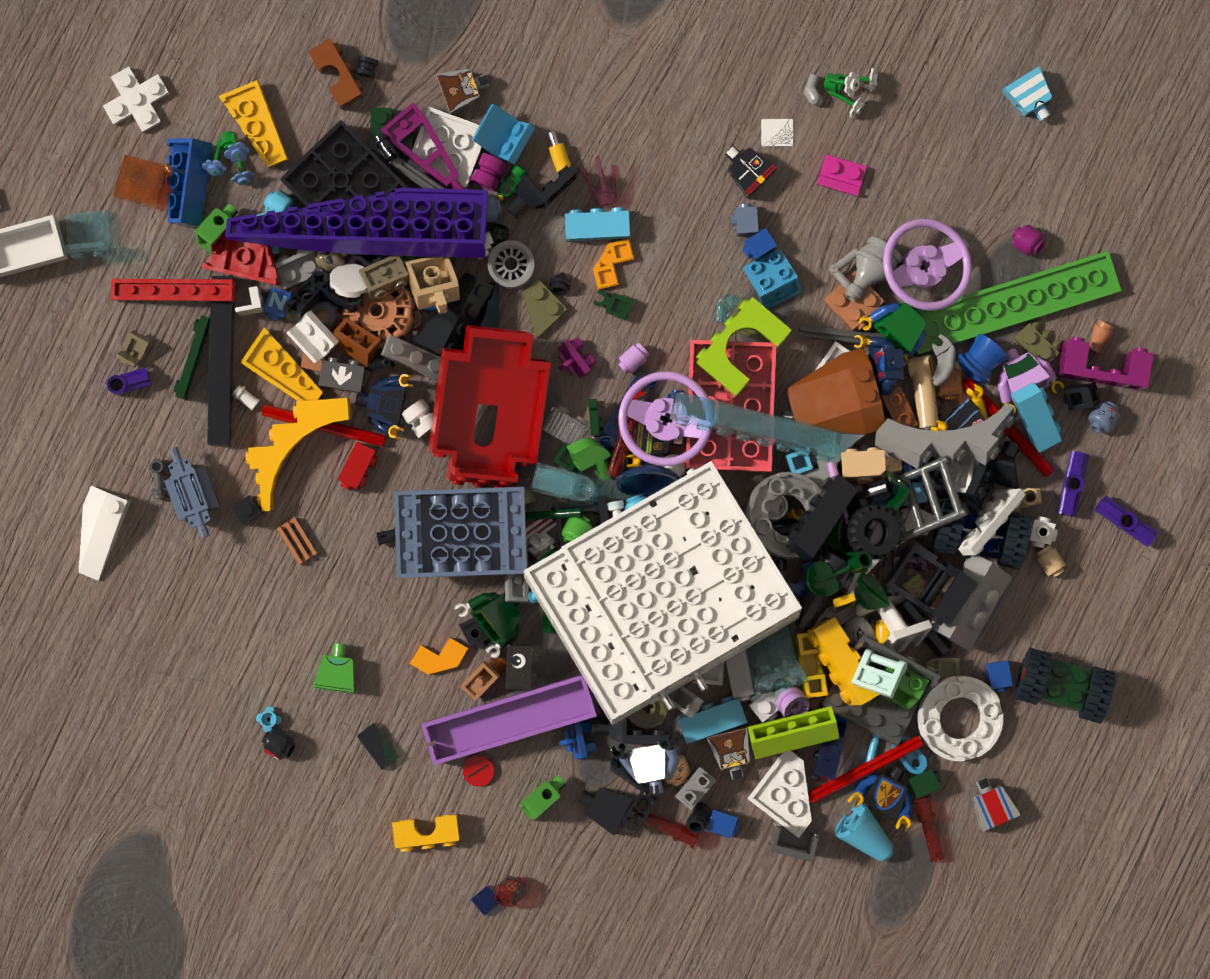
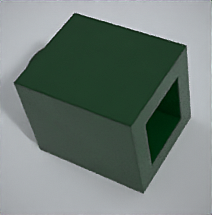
M927 768L920 774L906 778L917 799L941 788L939 783L942 780L937 770L933 771L932 768Z

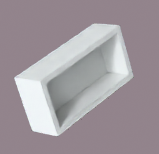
M54 215L0 229V277L68 259L59 222Z

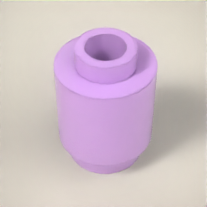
M637 343L635 346L632 345L618 358L620 361L618 365L626 374L629 371L633 374L647 361L646 358L650 354L640 343Z

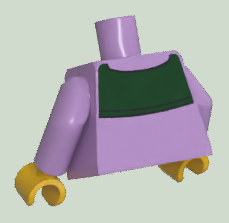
M1015 348L1005 353L1008 362L1002 365L1003 371L999 374L998 391L1001 402L1004 403L1003 406L1007 403L1013 406L1014 414L1016 408L1010 403L1011 400L1013 401L1011 394L1034 382L1038 388L1042 387L1045 389L1049 387L1050 392L1053 394H1057L1054 389L1055 384H1058L1061 390L1064 389V384L1056 380L1057 376L1049 362L1039 357H1033L1031 353L1020 356Z

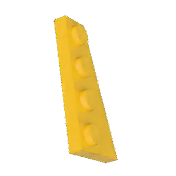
M264 327L240 363L297 401L319 400L323 395L320 388Z

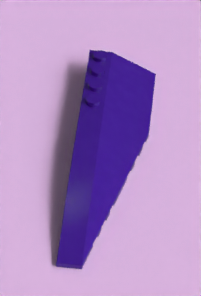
M395 189V192H375V195L367 197L358 195L350 200L341 198L307 204L308 207L297 209L296 206L288 208V211L275 213V210L259 216L251 214L228 218L225 239L309 251L365 255L485 258L488 190Z

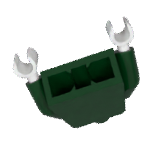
M482 593L468 600L467 604L458 603L455 606V609L461 606L465 607V611L459 614L461 617L466 616L468 610L472 609L471 615L493 642L486 646V652L496 648L495 652L491 654L492 658H497L500 655V649H504L517 638L519 621L522 618V614L517 608L520 603L505 602V593Z

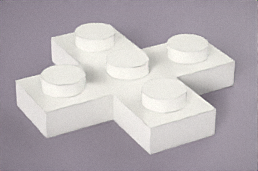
M130 67L111 76L121 96L103 105L114 125L133 115L141 131L145 133L162 123L151 104L170 93L158 74L141 84L137 81Z

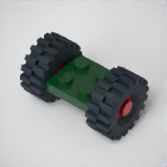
M1030 647L1025 654L1017 678L1015 699L1037 705L1039 701H1044L1078 711L1079 718L1101 724L1107 715V710H1109L1110 701L1113 697L1116 673L1095 666L1090 670L1053 659L1051 653Z

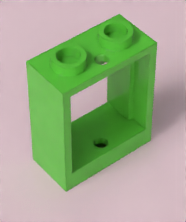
M886 666L882 669V671L893 674L895 670ZM907 668L901 677L893 699L886 696L883 697L909 710L921 698L929 680Z

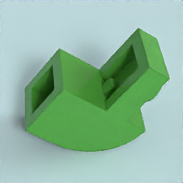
M583 438L566 446L574 465L581 472L593 466L595 473L603 481L610 478L608 472L610 465L606 458L611 455L599 441L592 438Z

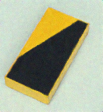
M850 593L833 599L832 609L834 614L855 607L856 599L854 594Z

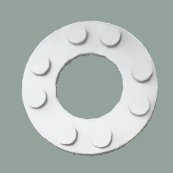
M966 675L951 676L939 681L925 694L918 711V727L922 739L933 752L951 761L962 762L985 754L998 740L1003 726V713L996 693L983 681ZM964 697L972 700L977 705L980 711V722L972 735L956 739L948 736L943 731L940 724V714L948 701Z

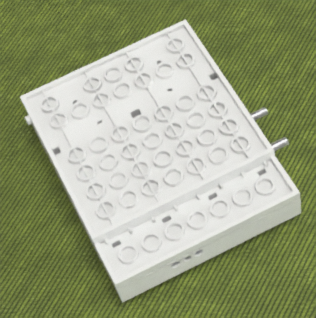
M712 461L696 470L694 468L686 472L688 475L567 543L559 551L524 570L526 582L612 725L659 699L663 700L668 710L674 709L675 705L668 694L694 679L701 691L706 690L708 686L702 678V674L797 620L800 616L799 612H801L802 607Z

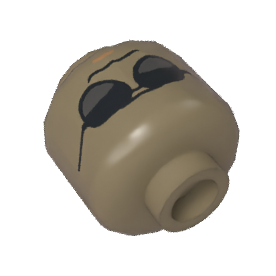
M316 251L314 257L320 269L331 272L336 267L346 263L345 256L348 254Z

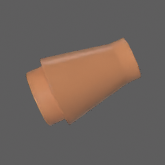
M1098 320V323L1094 324L1089 349L1100 353L1103 346L1113 335L1114 326Z

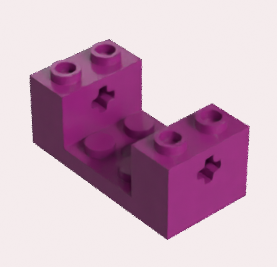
M1072 337V339L1062 343L1057 377L1096 382L1098 384L1139 391L1148 388L1154 355L1153 353H1148V349L1139 347L1132 349V351L1125 354L1122 371L1110 369V371L1105 372L1101 371L1102 367H1086L1090 343L1084 342V338Z

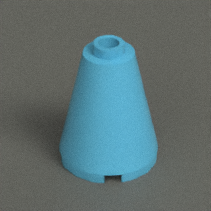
M864 803L857 808L854 806L851 809L853 813L849 817L845 814L835 829L836 836L878 861L888 860L893 855V844Z

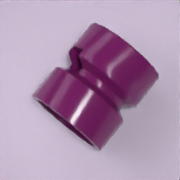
M483 153L478 163L480 169H475L471 181L487 190L495 192L500 183L498 177L503 176L508 164L492 155Z

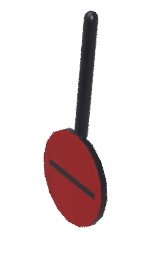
M467 755L468 759L463 766L465 780L477 787L487 785L494 776L493 763L483 755Z

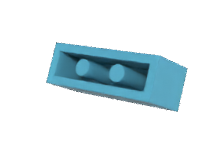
M623 207L612 208V211L603 212L602 208L590 209L588 213H582V210L574 209L569 210V213L565 214L566 242L630 239L629 211H624Z
M1032 382L1011 394L1030 442L1039 453L1062 441L1059 435L1061 428L1057 421H1054L1052 418L1055 414L1051 406L1045 401L1048 397L1042 387L1038 388Z
M732 695L721 699L722 703L716 706L713 705V702L701 706L702 711L695 713L692 718L681 713L682 718H679L678 722L686 744L747 723L739 698L734 699Z

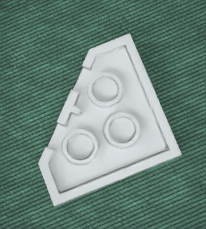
M792 751L783 752L747 799L799 838L812 821L804 761Z

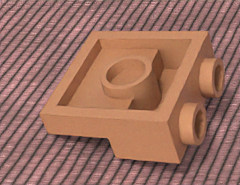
M856 271L847 278L851 283L855 280ZM840 284L823 301L851 331L855 328L859 331L868 323L866 320L858 323L859 318L869 316L872 312L882 307L881 304L884 300L871 286H868L864 290L862 297L852 302L846 298L845 293L847 291Z

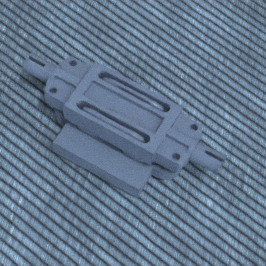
M178 447L169 450L174 461L168 466L172 476L164 482L178 520L188 519L190 527H198L202 539L205 538V535L206 537L210 536L206 523L211 520L208 510L217 508L220 505L206 467L192 468L190 459L181 458Z

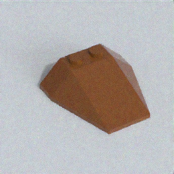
M864 348L840 354L786 389L797 430L867 435L875 433L885 422L880 394L871 363Z

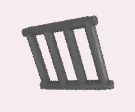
M948 456L936 459L920 466L919 469L915 468L898 476L908 482L912 489L909 493L908 502L917 526L906 532L899 509L896 513L893 512V514H897L899 517L897 521L902 522L903 527H900V531H903V536L899 537V540L902 542L967 515V510L962 508L948 463H950ZM937 468L941 470L954 512L943 516L929 473ZM919 476L922 477L935 516V520L926 524L924 523L911 483L912 479ZM889 481L892 484V487L898 486L895 483Z

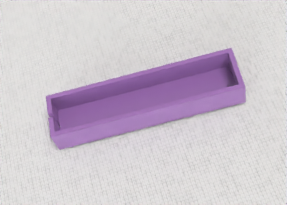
M581 674L433 719L421 724L426 742L436 741L435 744L428 748L433 765H437L598 716L600 711L593 692Z

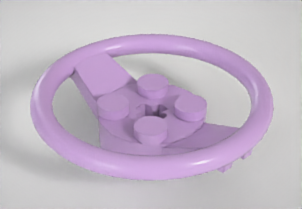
M916 219L901 225L891 235L884 250V273L891 290L903 302L914 308L926 311L947 308L957 302L968 288L972 274L969 250L961 236L950 226L940 221ZM919 227L934 228L945 233L954 241V243L935 248L933 245L915 247L903 256L901 266L894 271L892 269L894 247L897 241L912 229ZM961 258L963 260V276L960 285L951 296L938 302L920 301L911 297L902 289L908 286H912L920 291L929 289L941 281L948 267ZM923 265L925 270L921 271L920 266Z
M656 372L638 380L625 394L619 409V429L625 444L638 458L657 466H674L692 459L706 445L713 427V410L707 394L693 379L676 372ZM660 380L677 381L689 387L698 396L704 409L705 422L687 414L683 405L672 398L656 399L653 403L633 400L639 390L652 382ZM666 414H670V418H673L672 423H667V426L663 425V421H661L662 416L665 417ZM627 416L646 425V429L651 435L661 441L670 442L678 439L680 436L699 438V440L691 449L681 455L669 458L653 456L643 451L632 439L627 425Z

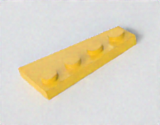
M258 80L219 96L267 167L271 168L289 160Z

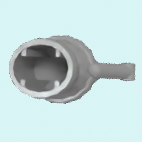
M873 236L869 237L867 244L860 250L858 248L853 249L837 263L830 266V274L846 289L845 296L850 301L855 302L857 299H860L868 286L886 281L883 267V255L887 244L885 241ZM896 249L893 250L892 254L893 271L903 261V257ZM856 258V277L854 282L851 283L840 270Z

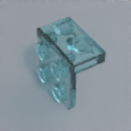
M107 211L80 212L66 215L68 245H64L66 255L72 259L85 258L84 255L93 254V257H104L106 253H112L109 214Z

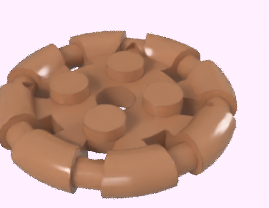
M404 287L400 290L394 289L389 291L384 297L378 299H370L368 293L363 296L364 305L359 311L351 313V311L345 308L342 310V321L347 317L356 324L360 323L363 326L362 328L370 333H378V338L381 339L379 349H383L387 336L392 335L400 339L402 336L407 335L414 322L413 310H415V303L410 290ZM395 291L400 294L396 298L391 295ZM380 305L382 313L379 316H373L372 309ZM399 308L405 309L404 316L398 315ZM395 325L397 330L391 334L389 330ZM348 329L346 330V333H349L351 336L354 335L352 332L348 331ZM367 341V343H364L363 346L365 348H368L370 344Z

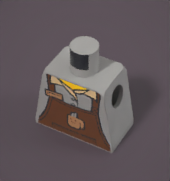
M470 69L436 74L451 115L481 100L478 90L489 86L486 74L473 78Z
M744 727L708 736L707 741L720 770L729 768L732 780L744 777L741 765L750 763L747 728Z

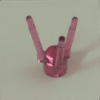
M597 155L595 159L602 186L598 188V193L585 168L581 167L580 170L594 196L595 202L598 201L599 206L616 202L615 197L618 196L616 191L615 165L613 164L611 165V188L606 186L600 158Z

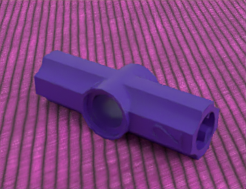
M1070 451L1066 475L1062 482L1063 489L1057 514L1071 517L1077 516L1081 492L1084 488L1089 454ZM1071 478L1078 481V488L1076 490L1071 489L1068 485Z
M1106 495L1100 500L1094 510L1116 525L1119 530L1126 532L1146 547H1149L1158 534L1155 529L1137 518L1134 513L1127 511ZM1125 515L1131 519L1129 527L1122 525V517Z

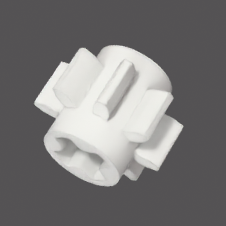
M543 532L542 535L536 533L529 540L531 547L528 548V551L537 559H540L541 556L543 557L547 552L554 549L552 544L555 540L546 532Z

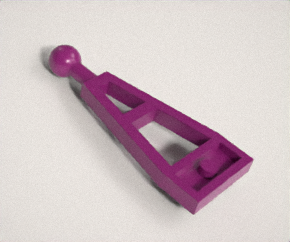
M411 103L381 129L382 133L390 137L389 140L396 149L445 187L451 185L454 189H465L457 180L459 173L431 124L414 103ZM421 124L437 149L425 160H422L401 143ZM440 156L451 173L447 178L430 166Z

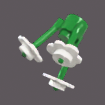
M871 68L870 77L859 76L851 72L850 75L828 73L825 78L824 89L830 91L829 95L837 97L852 106L850 111L851 118L863 111L865 105L863 103L864 97L860 96L859 99L853 102L838 93V91L842 92L844 89L845 93L852 97L855 91L858 90L860 81L870 82L869 89L870 92H873V86H877L879 82L878 74L875 73L874 68Z

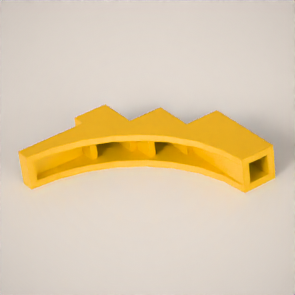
M350 397L296 401V406H293V414L298 422L273 424L272 429L269 430L270 441L274 442V445L248 448L246 464L250 465V469L259 470L256 473V484L260 485L257 503L262 511L274 509V491L277 477L284 461L293 448L303 438L322 426L352 419Z

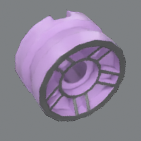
M797 687L784 690L776 701L777 709L785 718L806 713L811 705L810 700Z

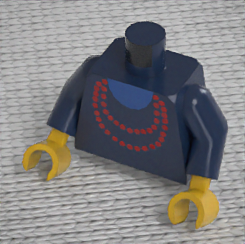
M866 335L854 336L861 339L860 345H854L856 348H866L870 345L869 361L880 396L891 394L897 383L904 378L905 359L903 358V350L896 349L894 342L887 337H870L869 339Z

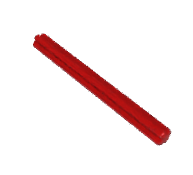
M969 377L962 382L965 390L969 388L973 392L975 391L974 384L976 383L972 378ZM983 391L982 399L986 413L991 417L1000 409ZM1014 424L1010 428L1006 427L1004 433L1020 447L1019 449L1045 477L1053 473L1054 468Z
M264 405L262 408V416L288 423L298 422L297 418H294L292 411ZM334 422L317 429L381 447L384 446L386 436Z
M916 736L808 792L809 801L813 804L923 747L922 739L920 736Z

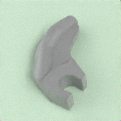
M942 334L938 336V339L943 342V345L936 346L934 343L931 345L938 361L937 368L932 377L935 386H939L948 380L955 365L956 350L949 339Z

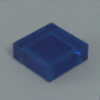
M488 885L471 898L472 902L484 916L501 902Z

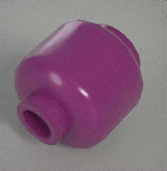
M1029 224L1022 228L1019 226L1012 235L1014 238L1013 246L1026 256L1037 255L1045 244L1043 233Z

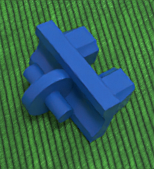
M579 721L568 725V730L563 731L564 740L559 741V745L566 744L567 752L573 751L575 759L586 758L588 754L596 751L593 740L584 742L583 733L591 732L592 729L590 721Z

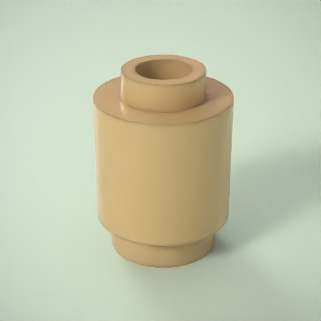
M1049 545L1036 553L1038 556L1037 560L1047 576L1052 574L1055 578L1065 571L1063 567L1066 564L1056 548L1053 549Z

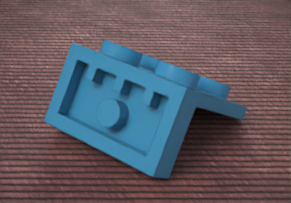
M491 104L472 141L498 159L515 165L535 127L529 123L517 120L497 105Z
M777 249L743 267L745 274L758 294L761 304L766 309H770L803 292L798 276L781 249Z

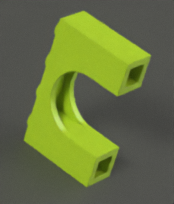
M753 297L750 300L746 298L738 307L741 311L736 316L731 315L724 324L726 328L723 332L720 333L718 331L710 340L712 342L711 346L708 349L704 347L696 356L699 359L696 362L697 365L735 397L745 388L750 379L733 366L727 358L726 347L730 338L739 331L754 330L779 348L792 333V330Z

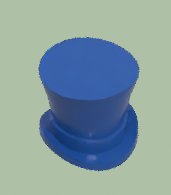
M982 334L977 335L971 348L964 356L961 353L957 356V362L961 371L968 378L970 377L979 383H989L991 380L989 377L992 375L991 372L1008 360L1001 347Z

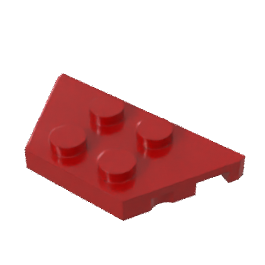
M225 234L222 237L221 243L213 249L211 257L201 267L269 284L279 285L280 283L271 246L225 239Z

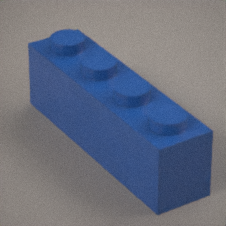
M194 138L167 139V146L170 147L167 165H171V175L167 177V185L171 188V194L168 195V223L185 227H199L203 221V210L209 173L202 168V164L206 163V160H211L213 143Z

